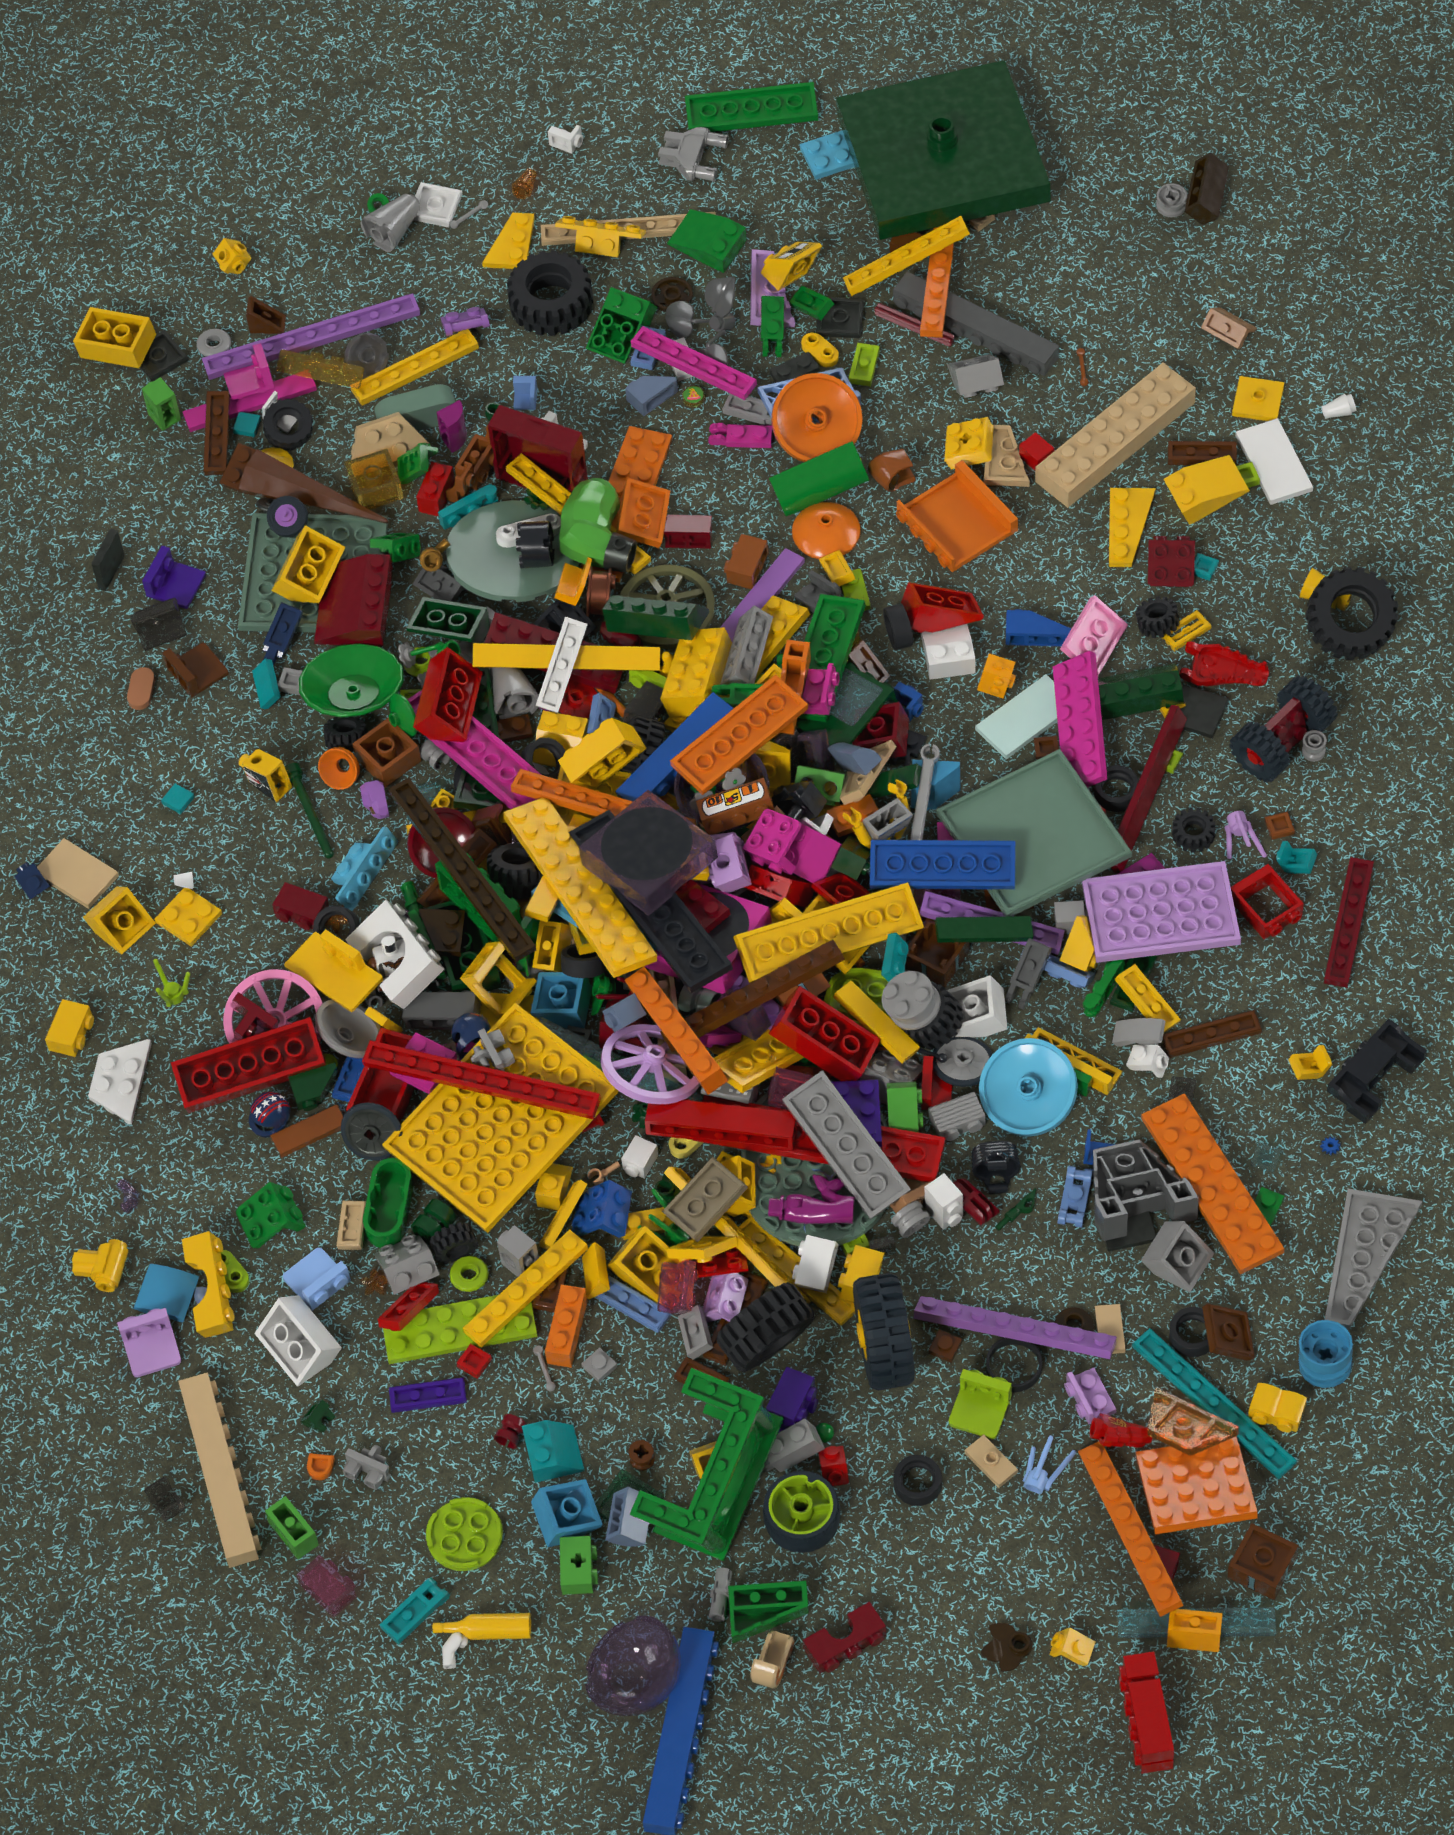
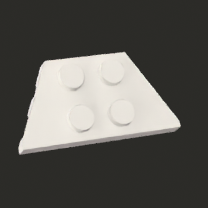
M146 1039L98 1055L88 1095L89 1100L103 1106L111 1114L119 1116L127 1124L132 1125L152 1044L151 1040Z

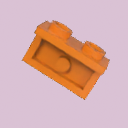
M870 794L864 796L858 802L836 805L826 811L834 818L831 825L838 838L854 832L852 829L854 825L843 818L844 812L849 816L852 815L850 807L861 813L862 819L860 822L878 810Z

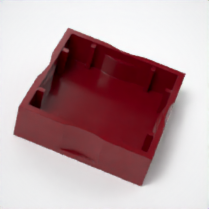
M502 405L498 406L488 423L490 445L494 452L493 464L496 479L526 488L506 472V466L522 453L571 493L580 482L588 480L582 432Z

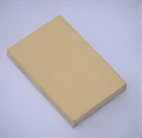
M65 838L37 867L48 884L88 909L119 877L116 870Z

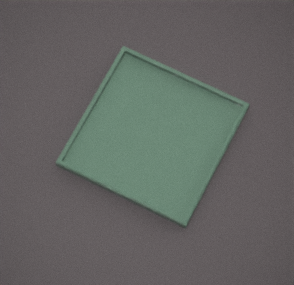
M1061 749L936 809V815L953 840L1015 841V889H987L1005 917L1014 916L1132 857V851Z

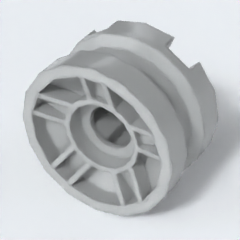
M1174 183L1163 185L1158 189L1156 195L1158 212L1166 217L1182 215L1187 202L1186 190Z
M919 1201L906 1205L891 1219L892 1224L900 1229L899 1233L903 1238L909 1237L923 1228L931 1218L928 1212L922 1210L923 1206Z

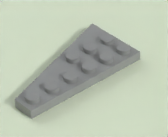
M1354 1189L1347 1190L1325 1320L1338 1322L1346 1329H1350L1420 1210L1422 1201Z

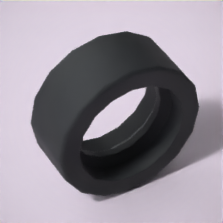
M903 604L885 607L883 609L884 623L893 649L899 650L912 646V629Z
M539 738L528 744L522 751L521 757L536 769L532 761L534 751L538 748L548 749L555 758L556 768L552 773L542 775L558 779L561 766L558 760L565 753L563 746L551 738Z
M1125 766L1106 767L1107 780L1094 785L1095 799L1102 808L1108 811H1126L1139 782L1138 776L1133 770ZM1119 779L1129 783L1131 791L1123 797H1111L1105 794L1103 785L1109 780Z
M335 905L329 906L320 911L316 916L313 924V933L317 932L321 935L330 917L342 915L349 921L348 937L360 925V920L348 908Z
M576 944L569 945L561 951V970L567 976L593 978L605 973L607 969L596 952L579 955Z
M1187 1307L1179 1310L1174 1314L1170 1322L1169 1339L1172 1347L1178 1353L1187 1357H1199L1209 1352L1207 1338L1203 1342L1188 1343L1183 1341L1178 1334L1180 1325L1185 1321L1198 1320L1205 1324L1203 1309L1200 1307Z
M925 1455L905 1457L894 1470L893 1483L895 1492L903 1502L911 1506H923L931 1503L942 1490V1473L939 1465L932 1458ZM913 1468H924L931 1473L933 1484L927 1491L920 1493L911 1492L903 1485L904 1474Z

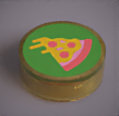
M699 386L685 388L682 393L683 403L690 408L701 406L705 401L704 390Z

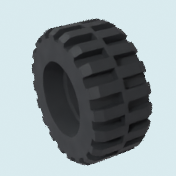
M551 250V253L541 251L535 256L531 254L527 256V260H521L517 264V268L514 267L507 281L510 311L519 326L524 325V329L529 332L534 330L535 334L542 336L543 333H548V336H555V333L561 332V335L568 333V329L574 330L579 327V322L583 323L587 319V314L589 315L592 310L593 292L588 269L584 264H581L579 259L576 257L571 258V255L563 252V254H559L558 251ZM548 286H558L568 290L563 296L553 300H542L532 296L537 290Z
M1344 567L1340 572L1338 570L1331 572L1328 577L1325 576L1315 587L1307 603L1308 609L1305 613V619L1308 620V632H1312L1314 635L1312 640L1315 644L1320 643L1323 646L1321 648L1322 651L1327 653L1329 650L1334 653L1333 657L1338 659L1341 656H1346V660H1354L1355 657L1364 659L1369 654H1375L1388 641L1398 621V614L1396 613L1398 602L1393 599L1395 596L1393 589L1388 590L1386 587L1388 582L1384 578L1378 580L1376 578L1377 573L1370 571L1369 574L1365 573V568L1357 567L1356 570H1352L1351 567ZM1355 595L1366 601L1373 613L1371 626L1366 631L1359 633L1348 632L1340 628L1334 622L1330 611L1331 605L1337 597Z
M783 1283L754 1300L749 1306L734 1316L719 1331L717 1343L737 1370L747 1372L761 1365L792 1343L811 1325V1322L815 1319V1313L794 1284Z

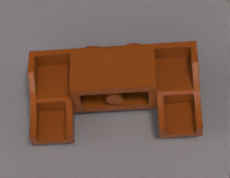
M488 425L486 426L485 437L475 434L455 466V485L445 492L448 501L455 503L466 497L470 488L478 490L480 485L486 482L492 466L494 467V452L490 445Z

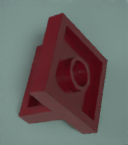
M238 992L232 1000L233 1008L244 1015V1018L234 1030V1038L237 1041L254 1036L257 1026H260L265 1031L278 1028V1019Z

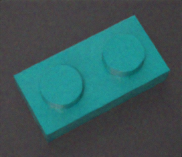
M897 933L888 934L881 975L888 982L898 974L905 972L906 957L909 952L908 944Z

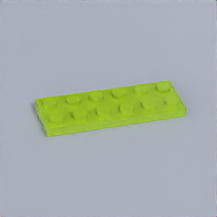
M498 1295L422 1309L401 1331H391L390 1329L383 1328L389 1364L464 1351L470 1343L480 1348L479 1345L464 1333L463 1327ZM530 1302L483 1347L538 1337L532 1303Z

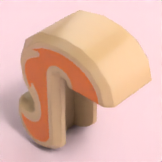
M774 1630L767 1634L759 1659H754L750 1672L752 1682L772 1689L778 1687L782 1680L787 1660L791 1656L794 1647L793 1636Z

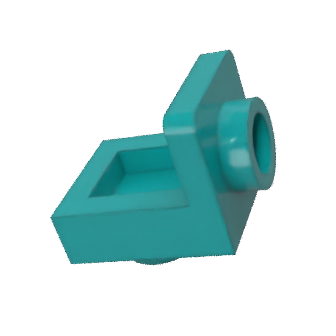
M1282 841L1281 847L1277 851L1276 860L1286 873L1311 874L1318 854L1315 849L1292 848L1288 841Z

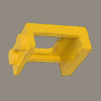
M500 941L486 943L460 977L497 1018H501L514 1003L519 1005L523 999L528 997L532 992V987L537 982L535 978L526 979L502 954L505 948ZM495 965L514 985L513 990L501 1005L482 986V981Z

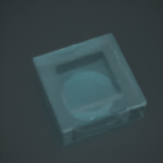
M432 782L416 786L427 801H430L432 796L437 795Z

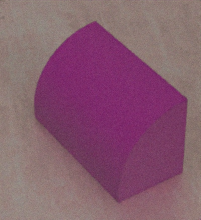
M460 400L436 412L440 437L452 453L460 449L467 438L463 406Z

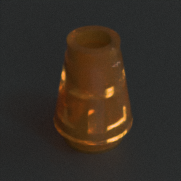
M527 168L512 183V193L516 198L526 199L531 196L537 177L535 170Z

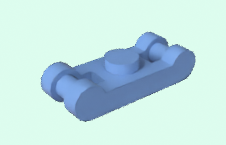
M1068 1166L1058 1215V1224L1065 1225V1223L1075 1224V1227H1083L1093 1176L1092 1169H1085L1083 1171L1077 1170L1074 1166ZM1074 1179L1083 1180V1185L1073 1184ZM1068 1209L1076 1210L1077 1214L1068 1213Z

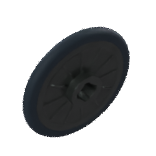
M360 1103L351 1107L341 1121V1135L346 1146L355 1155L368 1160L381 1161L393 1156L384 1149L382 1144L394 1131L401 1130V1124L397 1117L386 1107L375 1103Z

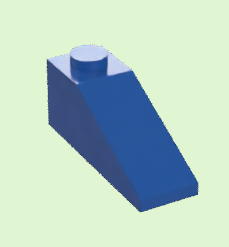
M1015 609L1007 610L1006 645L1062 646L1071 631V628L1030 610Z

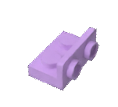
M739 1273L711 1277L703 1306L708 1323L720 1318L730 1322L734 1316L740 1313L748 1284L746 1277Z
M1095 1368L1075 1376L1072 1372L1067 1373L1064 1387L1070 1398L1074 1396L1077 1402L1075 1407L1081 1419L1085 1417L1088 1424H1091L1094 1417L1097 1418L1100 1413L1109 1416L1116 1413V1408Z

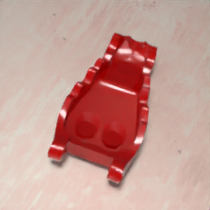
M1186 642L1185 651L1194 655L1191 670L1181 668L1179 676L1189 683L1198 686L1241 683L1263 686L1268 680L1269 669L1266 661L1258 663L1254 660H1249L1246 654L1242 655L1238 650L1233 652L1230 647H1223L1220 644Z

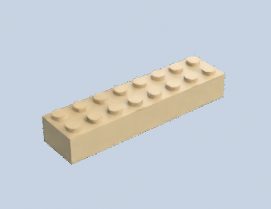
M1161 363L1035 467V482L1069 508L1195 403L1196 387L1165 363Z

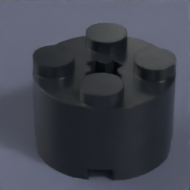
M551 522L517 523V532L520 538H516V550L521 552V555H519L520 568L553 566L555 548L553 549L552 545L554 534Z

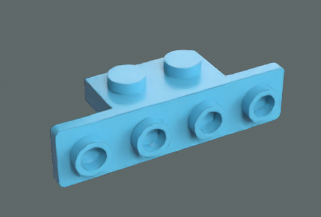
M387 827L381 828L371 844L355 842L331 877L334 883L343 885L335 897L342 907L348 908L351 911L354 910L398 844V840Z

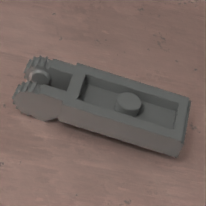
M1028 939L1010 980L1011 985L1006 994L1005 1002L1010 1004L1016 996L1018 987L1025 990L1018 1007L1023 1010L1025 1009L1051 953V947L1033 939Z

